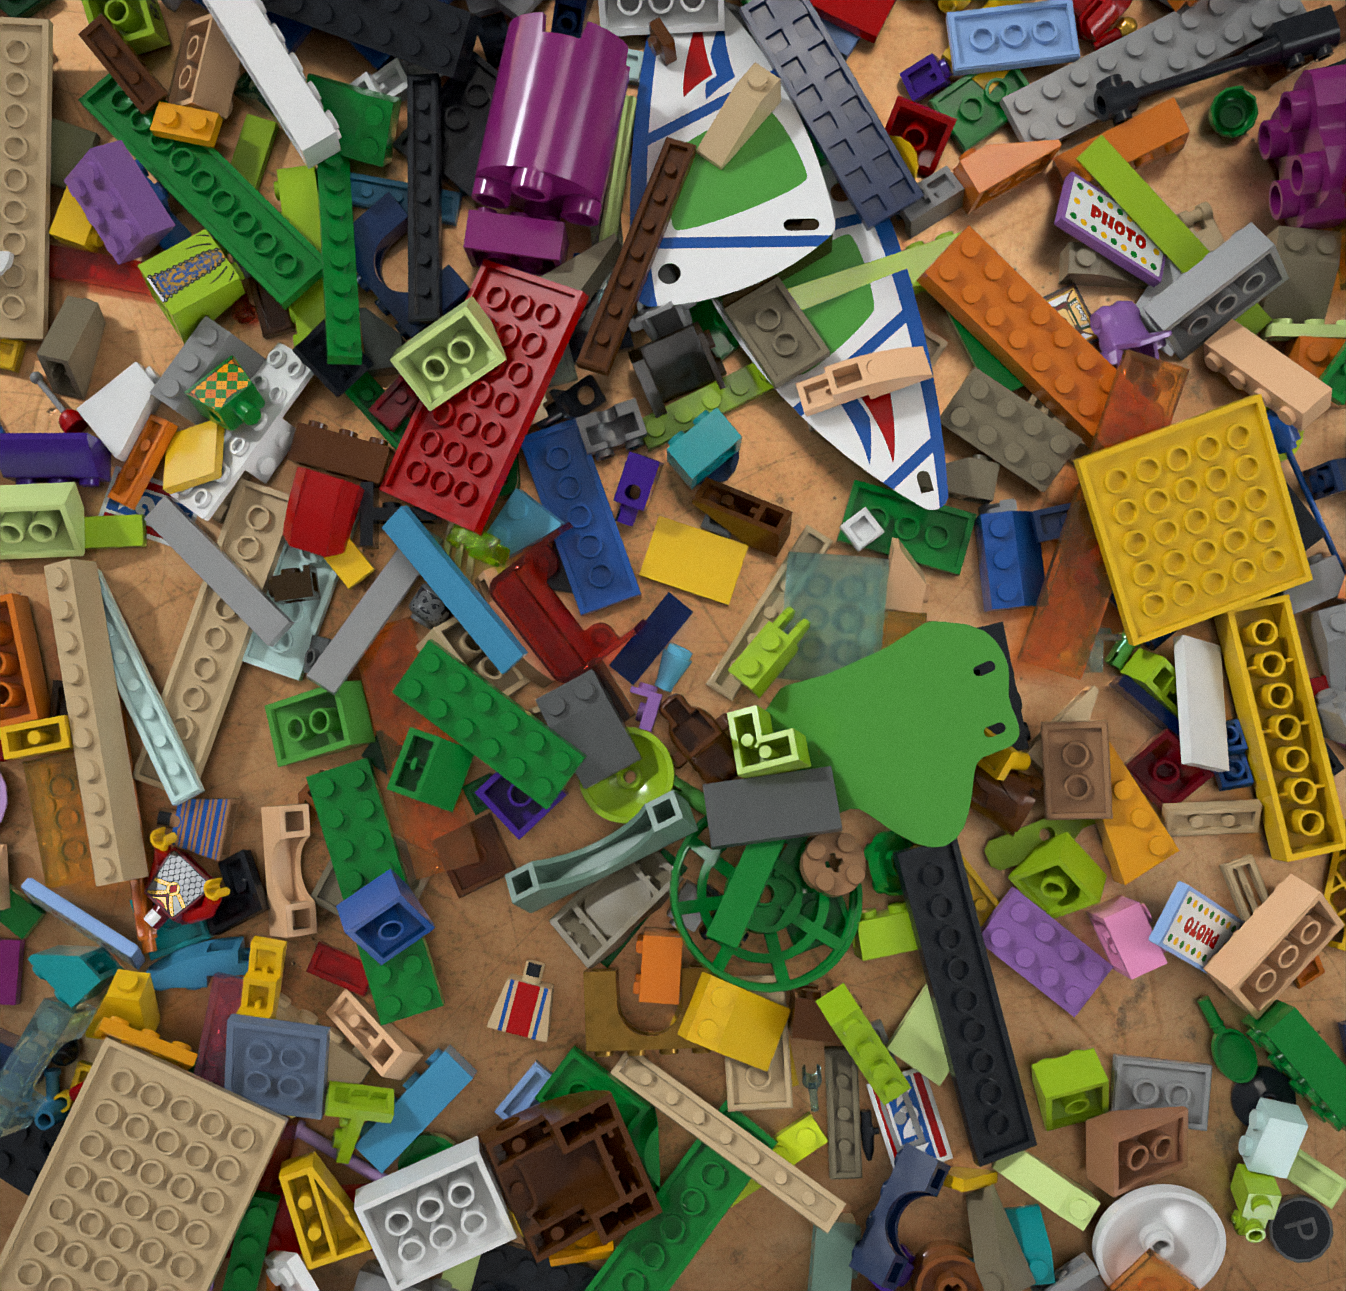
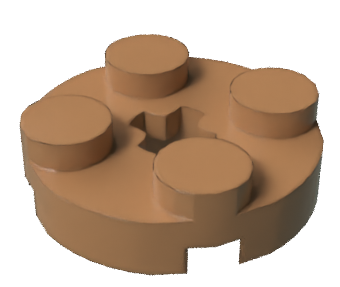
M834 832L816 835L807 843L804 852L801 854L800 871L804 881L810 888H814L826 897H840L848 894L865 878L866 859L864 852L852 834ZM829 855L834 856L835 859L840 861L838 872H834L832 868L826 867L825 862L830 860Z

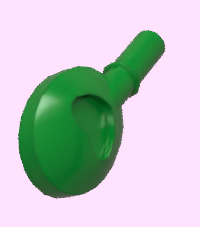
M1209 996L1199 998L1197 1002L1209 1023V1027L1214 1032L1211 1041V1051L1217 1068L1226 1078L1233 1082H1249L1256 1075L1258 1067L1257 1055L1253 1045L1243 1033L1224 1026V1021L1221 1020Z

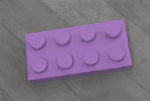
M1014 887L1010 888L980 927L985 947L1073 1017L1079 1013L1114 967Z

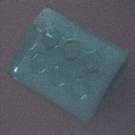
M788 552L783 611L790 606L796 613L783 632L788 635L797 623L804 618L811 622L807 633L797 643L799 649L796 655L777 678L804 681L826 675L881 650L890 559Z

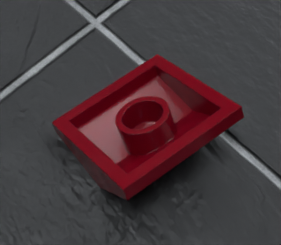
M1169 728L1144 742L1124 763L1142 793L1161 811L1162 804L1181 803L1215 775L1212 770L1181 763L1180 739Z

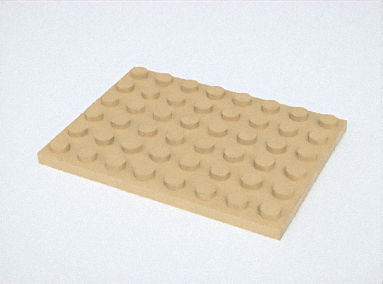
M107 1036L0 1255V1291H209L289 1118L144 1050L121 1043L122 1040Z

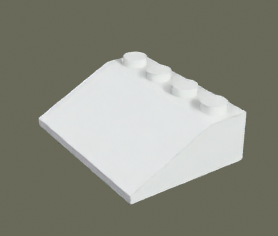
M477 1136L362 1186L355 1191L354 1210L392 1291H401L517 1238V1233L499 1184Z

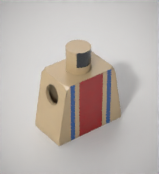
M527 960L523 976L517 974L509 975L487 1023L488 1028L547 1042L551 1028L554 984L541 981L545 968L544 963Z

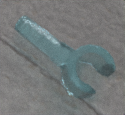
M817 1064V1072L815 1074H808L804 1065L802 1067V1083L808 1088L811 1111L816 1112L819 1110L817 1091L822 1083L821 1067Z

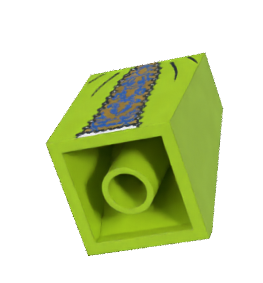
M206 229L138 265L151 296L184 344L205 315L214 321L245 294L241 282L245 279L243 272L235 261L230 264L225 257L228 255V252L211 237Z

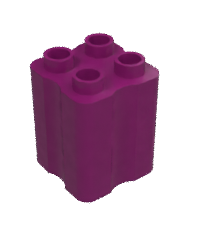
M1346 64L1303 71L1295 82L1293 91L1282 93L1279 106L1273 112L1271 119L1262 121L1259 127L1258 145L1260 154L1264 160L1274 159L1280 180L1273 181L1270 186V212L1275 220L1285 219V224L1288 227L1322 230L1346 226L1345 195L1341 193L1342 183L1346 176Z

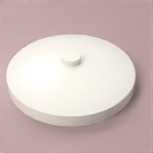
M1172 1184L1149 1185L1120 1197L1109 1206L1099 1219L1092 1240V1252L1096 1266L1105 1283L1113 1291H1198L1216 1274L1226 1251L1225 1229L1213 1206L1197 1192Z

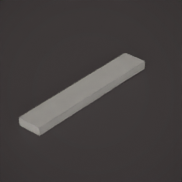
M164 495L144 518L268 646L273 647L294 624L170 497Z
M429 531L441 546L443 539ZM399 548L306 675L307 679L334 696L420 576L419 572Z

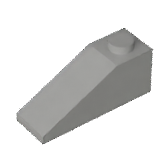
M1346 603L1302 614L1320 676L1326 675L1329 688L1346 692Z

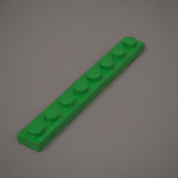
M335 153L316 165L327 364L361 365L362 345L349 157Z

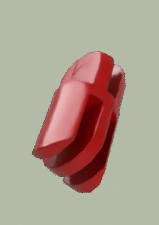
M1093 0L1075 19L1078 39L1098 40L1129 8L1132 0Z

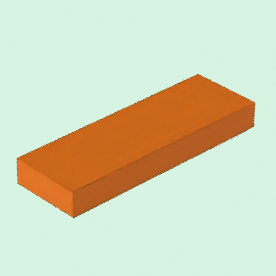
M151 413L107 497L135 510L179 426Z

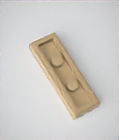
M1258 799L1162 804L1161 822L1171 837L1259 833L1262 804Z

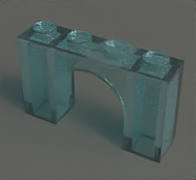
M56 996L47 997L42 1000L0 1071V1138L30 1126L37 1110L46 1098V1096L34 1090L39 1077L53 1056L64 1044L83 1036L96 1010L94 1006L83 1002L71 1008L68 1004L60 1002Z

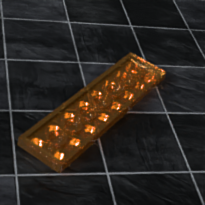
M411 617L386 623L358 662L389 780L410 727L446 739L444 731L392 693L420 653L415 647L419 643V638L414 620ZM393 792L416 880L480 862L462 793L459 795L454 811L450 812Z

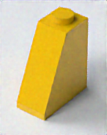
M118 969L93 1014L85 1032V1037L99 1039L94 1037L93 1033L98 1023L104 1017L110 1019V1016H117L127 1020L130 1023L129 1027L141 1031L145 1028L156 1032L161 1017L151 973Z

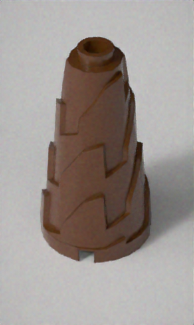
M976 765L970 808L1000 827L1004 833L1014 837L1015 832H1018L1036 800L1032 796L1034 791L1040 792L1043 780L1035 775L1029 776L1012 769L1004 781L996 780L984 769Z

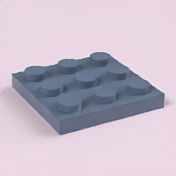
M231 1014L227 1020L224 1088L281 1115L322 1120L326 1103L330 1027Z

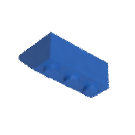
M1032 511L980 514L975 519L974 531L984 613L1048 605L1041 543H1036L1030 512Z

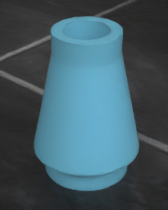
M669 643L667 649H663L654 685L665 691L672 692L675 684L692 663L690 658L693 653L677 644Z

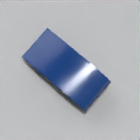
M1239 719L1226 721L1230 771H1214L1219 791L1250 787L1254 783L1245 756L1248 746Z

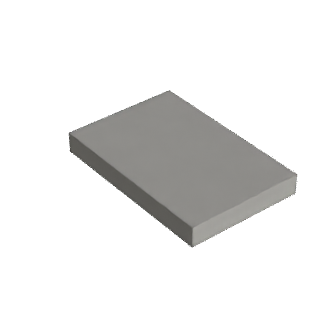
M1113 1054L1109 1111L1184 1106L1188 1109V1129L1207 1131L1213 1066L1207 1063Z

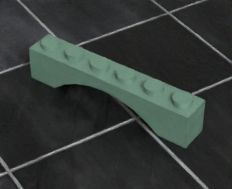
M672 790L644 804L628 823L607 837L564 855L531 861L505 875L512 904L529 913H533L698 831L689 802Z

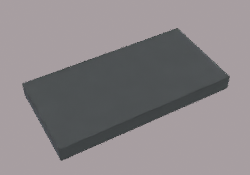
M831 766L702 784L712 850L842 831Z

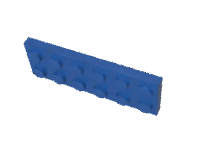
M573 418L526 435L521 447L542 506L566 524L562 530L554 531L552 535L581 616L641 596L642 594L593 457L586 452L576 419Z

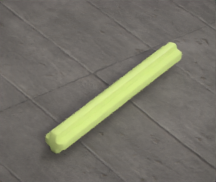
M626 95L608 177L599 242L614 233L616 236L618 235L637 104V98L634 96Z

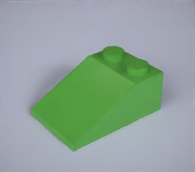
M361 680L345 681L335 696L319 687L265 705L278 767L351 750L375 742Z

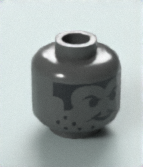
M428 583L421 585L409 603V609L413 612L410 617L430 630L446 622L452 614Z

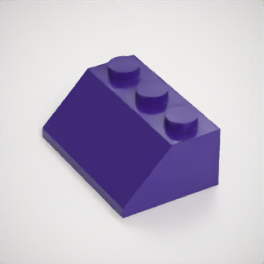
M0 433V470L3 478L16 482V485L36 484L39 482H79V486L99 487V482H111V452L99 438L89 433Z

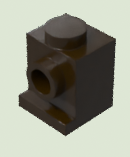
M307 564L302 565L303 572H301L300 568L282 569L281 575L271 576V579H268L270 597L274 598L276 603L283 605L321 599L317 568Z

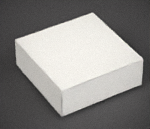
M866 507L839 527L858 552L885 532Z

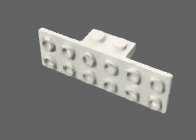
M280 342L277 343L259 370L250 379L264 399L265 405L260 409L261 418L256 424L247 425L243 423L235 430H224L222 478L170 494L205 521L210 520L245 470L266 484L290 451L296 428L284 420L283 417L314 375L295 355L292 349Z

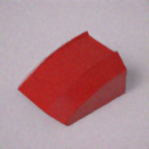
M298 467L290 492L283 527V536L289 546L323 557L344 553L365 490L361 486L349 481Z

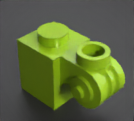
M1237 1164L1230 1189L1238 1209L1234 1210L1231 1221L1237 1235L1245 1236L1249 1242L1258 1243L1266 1237L1265 1228L1268 1220L1275 1219L1282 1195L1274 1176L1248 1171L1245 1164Z

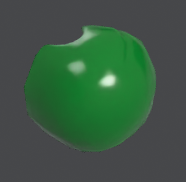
M1243 86L1225 88L1214 97L1208 109L1210 126L1216 133L1226 138H1236L1244 135L1254 126L1258 116L1256 97L1245 90Z

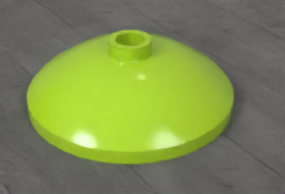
M627 727L642 760L587 789L583 787L579 780L582 795L590 808L604 819L616 823H628L644 804L672 791L674 786L675 769L668 749L656 736L636 727ZM630 771H633L636 775L632 783H628L625 778L626 774Z

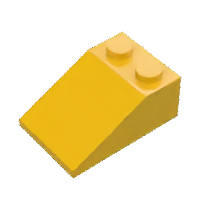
M702 972L677 1034L688 1041L767 1072L791 1009Z

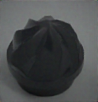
M60 1033L54 1036L47 1046V1056L51 1062L58 1066L72 1064L77 1060L81 1051L79 1039L70 1033Z

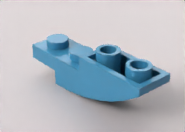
M244 936L208 940L192 944L166 955L149 966L146 973H151L154 990L163 991L169 988L197 990L208 987L212 976L229 978L234 975H245L248 971L250 948H245Z

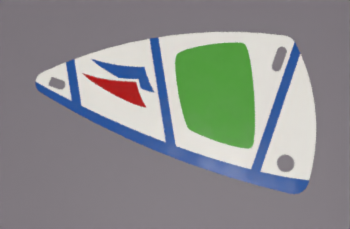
M726 6L725 31L670 33L675 41L677 60L667 66L660 55L654 56L646 40L633 131L630 227L666 137L694 144L698 148L732 89L755 62L775 75L758 45ZM782 85L781 102L722 170L696 153L638 301L641 304L657 307L672 301L673 305L712 299L739 291L793 265L833 234L835 218L821 167L802 120ZM788 219H816L819 222V227L816 230L788 231L784 228V222ZM675 264L679 267L681 275L678 281L672 284H665L659 279L658 272L663 265Z
M829 165L821 167L835 218L832 252L782 281L787 289L901 252L890 218L867 231L849 200L838 202L832 198L831 188L839 182ZM907 268L802 310L830 350V357L776 389L777 392L818 433L869 474L927 510H936L943 507L948 499V485L934 377L874 399H870L869 395L808 417L804 413L796 387L798 382L825 373L824 367L874 352L905 347L923 346L933 375L924 329ZM712 298L714 306L731 333L759 371L769 381L727 317L724 316ZM926 471L929 473L934 491L921 494L917 480L919 472Z

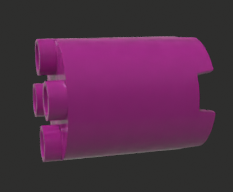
M544 12L520 15L509 23L471 198L481 205L496 209H506L509 205L522 209L523 213L527 214L529 218L541 219L543 216H552L558 219L563 218L570 223L580 226H597L599 224L629 83L630 67L626 65L628 45L614 33L589 21L586 23L579 39L569 35L545 32L546 15Z

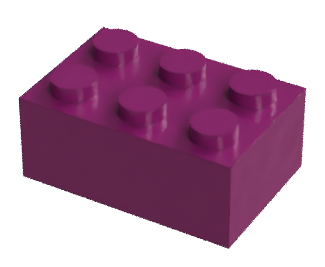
M480 207L478 210L469 209L463 248L472 267L480 268L483 260L486 259L532 275L543 276L567 262L569 240L565 222H560V219L556 217L543 216L541 219L529 218L527 214L522 212H510V215L497 213L492 208Z

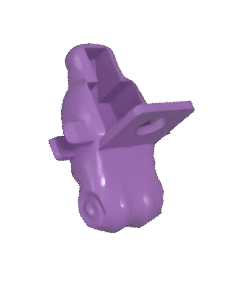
M1116 301L1111 306L1100 307L1090 317L1091 329L1099 338V347L1102 351L1100 354L1149 402L1156 399L1160 394V388L1157 383V373L1160 368L1158 349L1166 346L1165 338L1172 336L1171 330L1149 333L1142 322L1141 312L1133 301Z

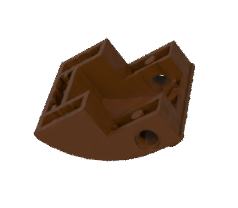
M583 1091L557 1097L518 1112L477 1134L507 1205L514 1214L524 1236L522 1239L525 1246L537 1263L592 1232L605 1245L662 1213V1209L610 1091Z

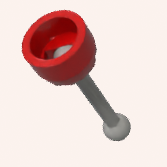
M40 372L31 373V382L38 384L60 411L58 423L63 432H83L87 428L88 423L77 410L65 409L44 383L43 375Z

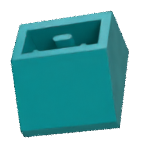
M57 945L32 954L28 958L29 962L33 965L34 973L40 979L47 981L55 989L54 994L60 1002L69 1005L71 1008L96 997L110 984L118 969L125 970L102 946Z

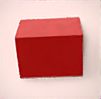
M898 96L885 130L889 136L902 137L911 143L917 152L919 163L917 173L929 177L936 170L957 119Z

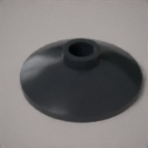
M1258 1066L1256 1075L1252 1080L1247 1083L1234 1082L1231 1091V1105L1237 1118L1248 1127L1250 1112L1256 1109L1260 1097L1267 1098L1271 1096L1272 1100L1296 1105V1093L1288 1084L1290 1080L1283 1073L1272 1067Z

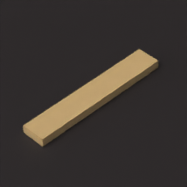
M806 525L707 681V686L729 700H734L742 684L735 680L728 669L768 621L773 623L787 607L790 606L792 608L832 545L833 540Z

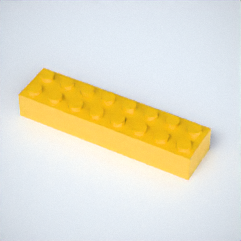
M1289 594L1255 601L1214 616L1237 717L1248 746L1246 754L1254 780L1256 796L1262 804L1261 816L1271 858L1291 862L1346 849V826Z

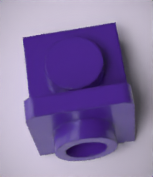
M933 53L899 73L911 100L916 103L940 88L944 87L946 89L952 85L949 77L953 73L945 58L940 60Z

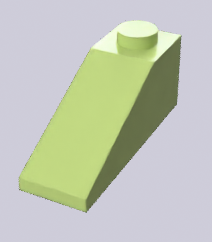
M1027 1150L997 1160L991 1166L1033 1198L1082 1231L1085 1230L1101 1204L1091 1191Z

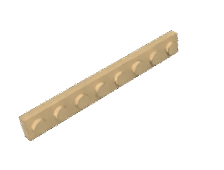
M625 1051L610 1072L613 1076L828 1234L846 1203L644 1056H628L627 1051Z

